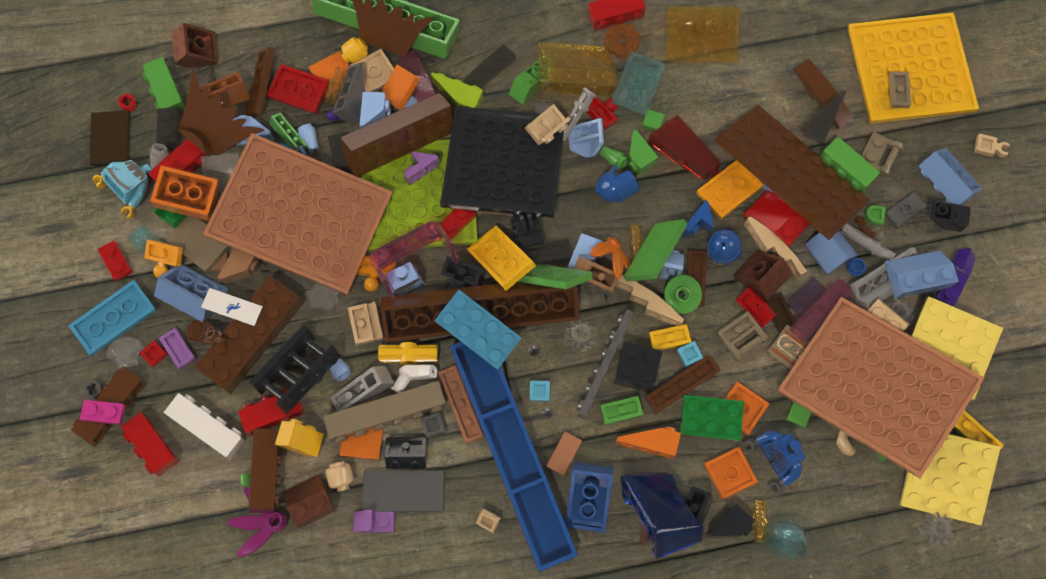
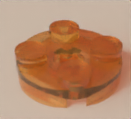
M630 23L616 24L607 29L604 40L605 49L609 54L615 55L616 58H630L640 46V35L634 25ZM620 38H623L626 41L625 44H622L621 42H618V40H620Z

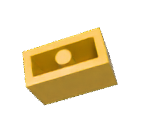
M299 420L282 421L275 445L304 456L317 457L324 434L318 432L314 426H303V422Z

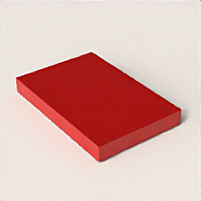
M280 64L268 90L267 98L317 115L331 82Z

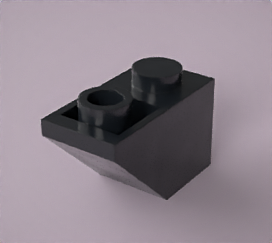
M932 201L930 220L942 229L962 232L969 225L971 207Z

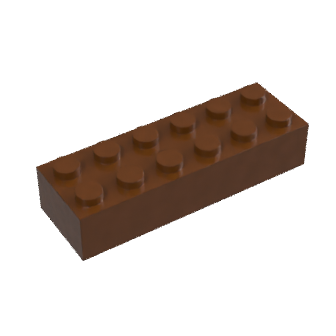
M438 93L341 137L347 167L356 177H360L410 152L451 134L453 124L451 105Z
M271 276L265 280L249 300L251 303L263 306L255 326L233 319L223 332L222 337L226 339L222 345L217 343L212 345L195 366L201 374L230 395L304 304L297 294Z

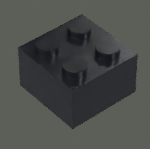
M624 341L614 384L652 393L663 351Z

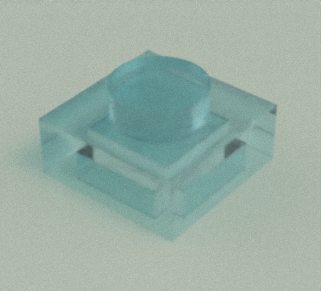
M143 225L127 236L140 252L146 249L147 240H155Z

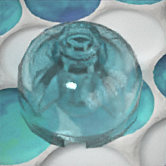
M785 520L774 524L770 528L766 536L765 546L767 549L769 547L772 548L773 554L784 558H796L798 554H802L801 557H803L807 553L808 539L806 532L792 520Z

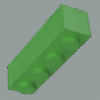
M281 113L271 116L269 124L285 144L292 149L300 145L306 151L307 144Z

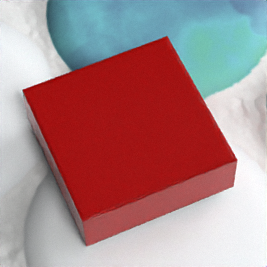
M155 340L139 353L152 368L168 356Z

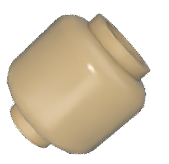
M344 460L329 464V468L325 471L329 487L332 489L337 488L338 492L349 489V484L354 482L351 465L345 463Z

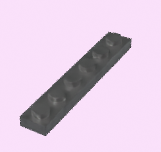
M628 309L625 314H620L616 323L619 327L617 331H612L608 340L611 342L609 349L605 347L601 355L603 362L601 366L597 364L593 375L596 377L593 383H588L585 389L587 396L585 400L581 399L576 410L579 411L578 417L581 419H586L631 322L634 312Z

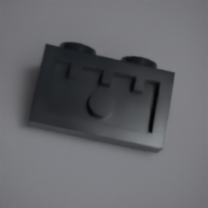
M386 437V468L395 470L426 468V437Z

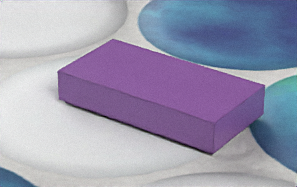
M176 327L159 337L179 370L197 360Z

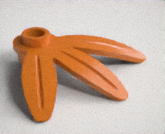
M608 237L606 242H600L595 245L590 254L592 257H600L611 253L614 276L620 279L623 273V263L628 270L631 261L621 250L619 240L615 237Z

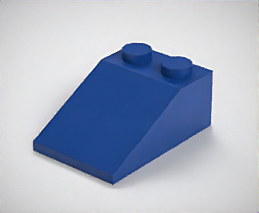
M574 462L565 524L567 528L601 533L606 532L614 468Z

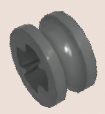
M89 381L85 384L83 391L85 396L96 400L103 386L97 381ZM96 386L95 388L98 389L97 393L93 392L92 395L90 389Z

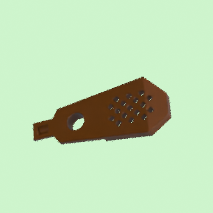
M193 320L187 327L189 340L208 345L216 343L222 345L226 340L222 337L223 333L207 320L204 322Z

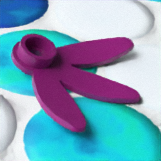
M247 486L244 488V493L249 500L250 487ZM282 512L260 513L263 516L231 518L228 521V525L243 530L261 529L245 542L238 550L237 556L241 558L255 552L268 541L273 532L282 531L287 525L286 515ZM280 519L279 524L276 526V521Z

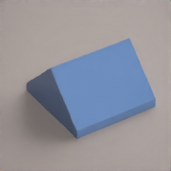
M840 231L830 240L819 232L804 245L826 275L858 256Z

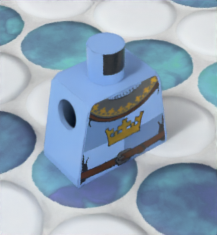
M408 262L386 273L384 285L389 295L394 296L409 294L425 286V283L417 268L411 262Z

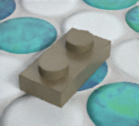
M890 72L888 77L891 108H910L909 72Z

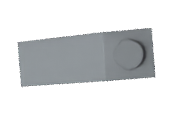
M374 366L330 398L338 412L357 406L376 396L394 384V381L386 366Z

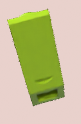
M431 73L432 83L454 106L480 107L483 100V90L478 86H470L464 84L461 80L450 79L442 73Z

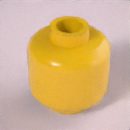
M352 37L342 45L341 50L343 54L341 56L347 63L356 64L368 55V46L360 37L358 39Z

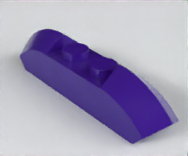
M971 248L958 249L951 261L959 282L951 288L937 290L934 299L950 306H955L975 263L976 258Z

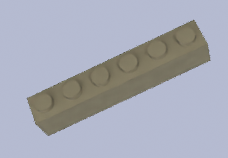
M439 381L331 413L323 416L330 442L335 441V444L346 441L347 437L353 435L355 438L364 436L366 431L372 429L374 432L385 429L386 425L392 423L393 426L404 423L405 419L412 418V420L422 418L423 414L431 412V414L441 412L446 403Z

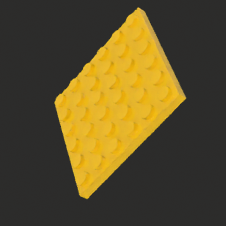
M954 13L848 25V33L870 124L978 111L979 107ZM890 72H909L910 108H891L888 77Z

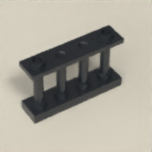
M304 325L249 381L251 386L260 395H263L267 390L279 399L276 404L286 415L341 357L334 346L331 345L325 350L314 342L316 338L309 328ZM307 347L320 356L313 365L300 356ZM293 362L307 370L299 379L286 370ZM280 376L293 385L285 394L272 385Z

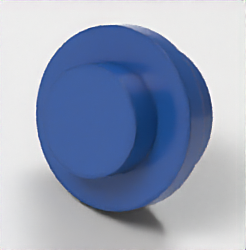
M852 258L847 263V271L852 276H861L866 271V264L860 258Z

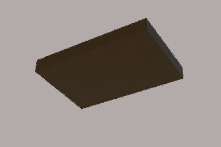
M128 110L91 113L89 156L91 166L109 165L111 162H125L129 160L130 113Z

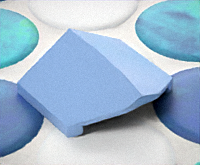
M601 118L577 124L568 136L570 151L585 158L593 157L598 153L604 144L603 122Z

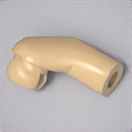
M840 430L836 445L844 455L853 456L856 449L848 440L849 435Z

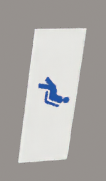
M209 288L201 308L255 326L263 307Z

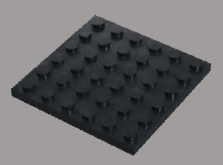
M455 106L440 207L516 215L531 213V216L554 218L564 130L561 133L555 132L553 134L555 138L548 144L543 142L538 145L525 127L540 114Z

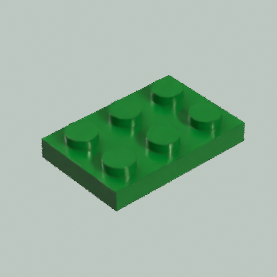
M684 395L681 435L741 441L744 401Z

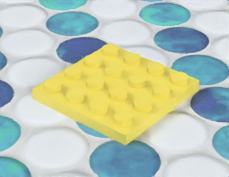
M928 296L911 336L984 377L1003 328ZM978 390L976 391L971 400H975Z
M949 434L921 479L907 471L899 505L982 525L1001 447Z

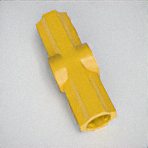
M413 342L400 343V345H379V363H400L402 365L438 363V345H417Z

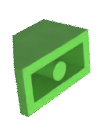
M634 130L628 166L632 172H636L640 176L657 164L658 156L639 132Z

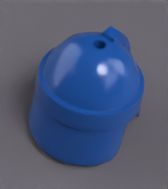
M614 165L608 172L602 175L595 188V192L604 201L609 203H621L639 192L638 183L630 171L615 176L617 165Z
M730 230L715 232L708 241L706 247L709 261L715 265L728 266L731 262L739 260L743 254L740 238Z

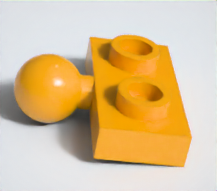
M152 239L147 240L144 258L158 262V265L153 269V274L156 278L169 271L166 264L181 266L183 247Z
M365 255L357 275L368 276L364 281V288L369 292L376 291L379 287L377 278L385 279L386 273L395 269L396 260Z

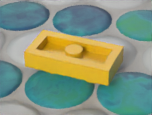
M687 324L649 332L652 348L661 351L685 346L692 342Z

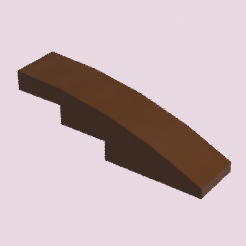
M810 59L794 68L812 100L816 99L823 113H828L837 129L854 119L837 91Z

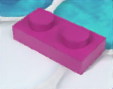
M84 400L80 420L122 425L126 405Z

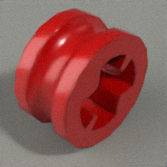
M131 94L120 96L118 103L123 111L128 110L132 112L137 108V101ZM130 100V105L126 106L124 103H127L126 101Z

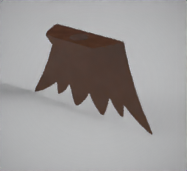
M352 0L356 11L360 38L365 43L404 57L417 36L434 18L428 17L413 22L414 14L403 20L401 6L394 8L389 13L383 0H379L375 9L370 0H366L365 4L362 0Z
M193 69L191 70L188 98L178 131L200 150L212 156H220L227 149L250 137L251 133L258 134L265 130L258 127H242L246 119L233 121L237 107L230 106L221 109L222 97L220 93L208 100L207 87L205 86L202 92L200 91L197 77Z

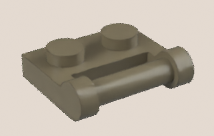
M873 131L861 156L881 172L880 176L889 177L891 173L890 168L898 152H901L903 144L898 141H892ZM886 147L891 149L884 165L879 166L878 163Z
M748 311L716 334L737 362L743 358V355L761 342L765 343L769 340L767 334ZM752 332L756 333L757 336L740 349L736 348L735 345Z

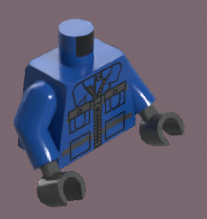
M770 430L757 436V439L749 438L743 442V444L750 443L752 446L747 452L753 451L760 444L761 446L759 447L779 479L782 480L769 485V489L774 486L777 487L778 490L774 495L784 492L785 485L789 486L801 476L802 462L805 459V455L801 450V443L795 440L792 434L783 435L782 432Z

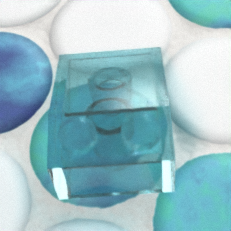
M631 51L611 103L646 115L665 73L666 64Z

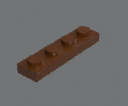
M270 47L258 53L250 99L248 100L245 114L252 118L260 116L264 111L263 105L268 93L267 86L271 78V66L274 63L275 50Z
M708 355L647 395L645 400L655 414H657L721 370L711 356Z

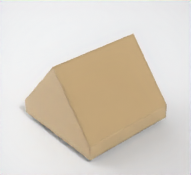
M483 508L476 524L494 533L502 517Z

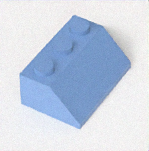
M947 148L935 151L919 165L922 175L927 179L929 178L934 183L933 187L945 195L947 203L963 205L983 190Z
M941 251L884 262L895 299L951 288L959 282L953 263Z
M181 263V266H175L158 277L154 296L187 313L196 320L204 322L215 313L201 308L209 288L226 294L229 288Z

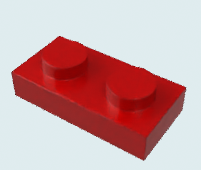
M454 209L436 226V230L450 242L476 217V213L473 210Z
M115 240L97 249L115 282L133 273Z
M751 286L736 299L741 307L751 314L761 328L765 327L777 315Z

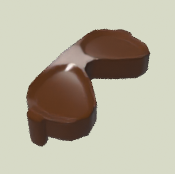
M863 217L854 219V222L861 228L859 231H864L865 235L873 239L876 232L867 226L866 219Z

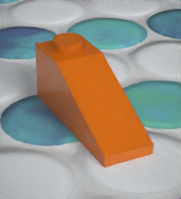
M672 427L658 428L617 437L615 444L674 459L681 433L676 432V429Z

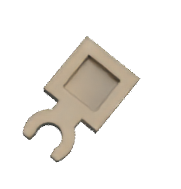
M979 133L976 137L974 153L989 157L996 153L997 156L1005 158L1008 152H1004L1001 148L1007 149L1010 144L1007 142L997 143L996 137Z

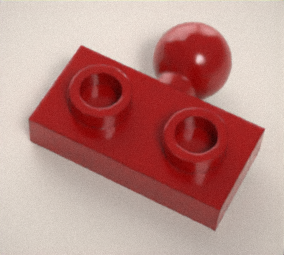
M598 97L593 99L586 113L593 120L602 119L603 131L616 124L618 118L612 112L618 109V101L615 98H608L603 103Z

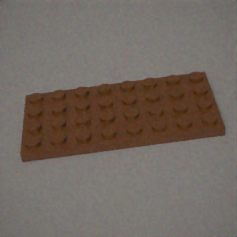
M759 105L722 132L715 140L717 144L828 240L870 201L863 193L854 189L848 180L841 178L834 168L827 166L820 156L815 154L807 145L801 142Z

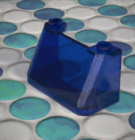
M668 472L628 473L621 476L622 498L626 504L633 505L647 530V538L654 543L652 552L656 559L702 542L703 525L700 520H696L676 487V481L672 474L669 475Z

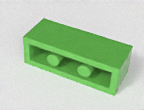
M161 57L143 64L145 72L142 75L146 83L151 85L148 89L152 98L156 97L157 102L154 104L159 113L162 112L165 118L184 111L185 105L164 58Z
M839 137L820 156L827 166L834 168L841 178L848 180L851 186L861 193L881 173Z

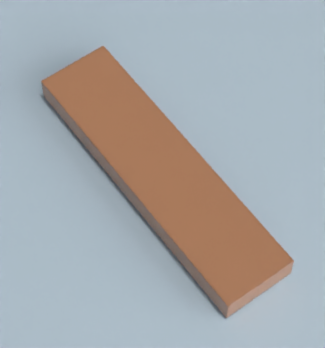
M456 365L439 371V378L465 444L468 445L483 439V432Z

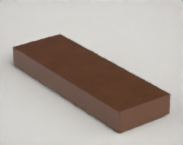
M688 250L686 275L694 278L699 283L702 290V299L698 307H704L707 251Z

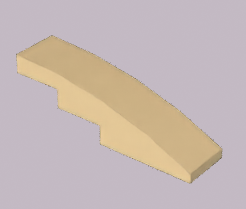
M752 217L747 218L744 226L761 251L784 258L795 279L803 278L807 270L789 247L763 224Z
M621 275L615 287L630 292L629 300L646 306L644 314L673 326L682 325L684 319L668 303L638 282H627L623 275Z

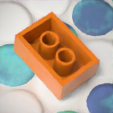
M161 166L150 202L154 208L209 221L217 200L220 184L218 179Z

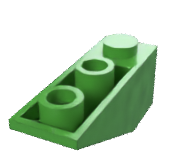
M544 56L514 79L509 95L521 104H525L555 71L557 65Z

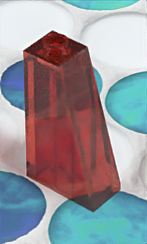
M678 115L649 136V146L705 181L709 177L713 178L719 173L721 162Z

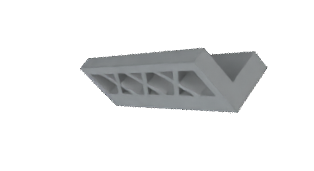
M911 247L892 260L915 256L917 251ZM885 264L851 284L856 303L867 310L879 298L883 301L893 295ZM881 274L880 281L874 284L876 277ZM867 284L865 290L860 293L858 288Z

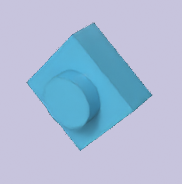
M695 341L677 349V353L685 368L703 359Z
M530 381V402H549L550 381Z

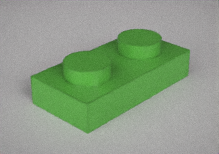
M638 396L600 405L604 425L644 415Z

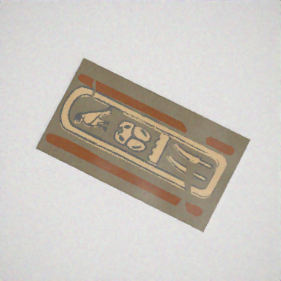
M786 325L767 352L792 370L810 341L792 327Z

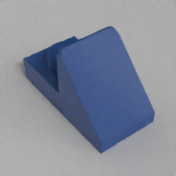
M705 200L687 223L682 233L685 238L688 239L691 234L695 235L700 227L709 233L712 232L713 221L708 201Z

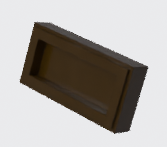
M782 293L772 296L769 300L764 299L777 314L772 321L779 335L786 325H789L794 330L798 328Z

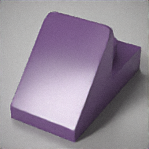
M410 152L411 158L416 165L409 166L403 173L405 181L409 186L440 165L437 155Z
M373 510L354 512L353 533H394L395 512H374Z

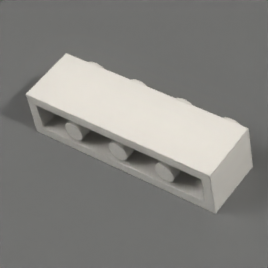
M178 393L163 413L231 461L245 442L241 438L242 433L234 427L231 430L225 426L227 422L217 416L214 419L210 416L211 411L203 405L200 408L194 404L196 400L186 394L183 397Z

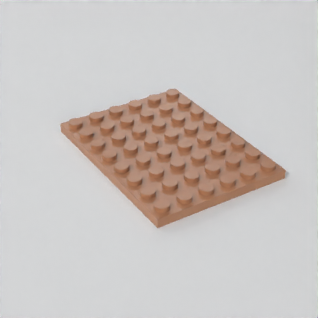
M251 133L206 226L203 236L348 295L393 192Z
M841 297L779 387L778 392L921 479L980 387L984 377Z

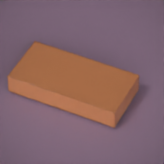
M564 432L546 468L564 477L582 440Z

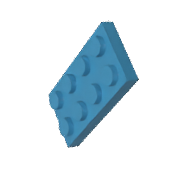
M133 280L68 326L87 353L92 357L157 310L136 281Z
M460 290L456 292L435 319L436 323L497 370L522 339Z

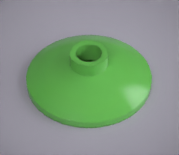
M679 275L667 283L664 290V299L677 313L685 314L692 312L699 306L702 299V290L694 278L687 275ZM679 291L684 293L682 298L678 296Z

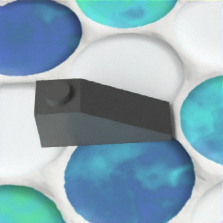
M361 63L348 66L332 111L333 114L348 124L360 121L362 94L364 92L363 65Z

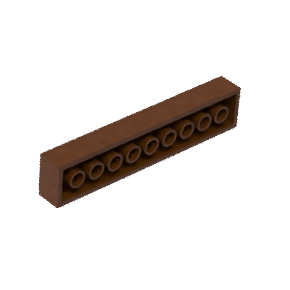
M516 282L505 291L500 284L385 296L381 297L380 304L386 342L452 335L436 323L435 319L458 290L466 294L508 328L579 320L577 285L569 289H560Z

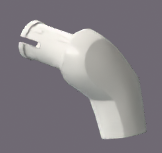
M428 364L404 365L399 369L400 375L391 389L396 393H401L405 390L410 380L436 378L437 368L434 365Z

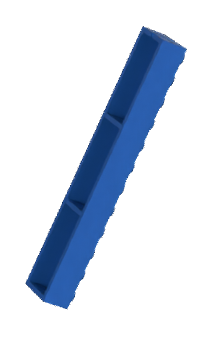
M462 342L450 346L453 359L538 572L541 573L577 558L578 554L501 366L497 370Z

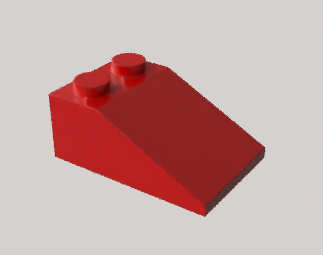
M766 190L742 215L745 219L752 217L763 224L789 248L811 225L780 197L769 190Z

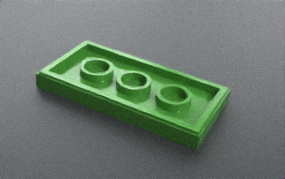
M685 219L654 224L623 276L627 282L656 279L687 226Z
M534 263L536 267L517 282L569 289L589 281L593 277L591 271Z

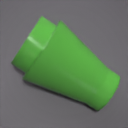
M607 146L603 147L600 155L612 167L617 165L616 169L622 170L628 162V157H626L625 153Z

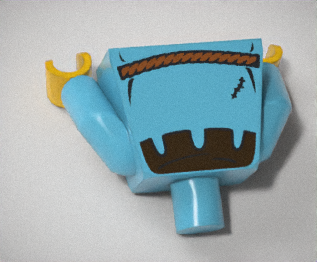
M133 160L111 162L103 169L101 176L95 175L93 177V182L96 183V187L99 189H103L108 185L125 205L129 204V206L121 209V213L125 215L130 210L127 218L133 219L135 216L133 209L138 207L148 189L147 176L152 169L148 164L138 167Z

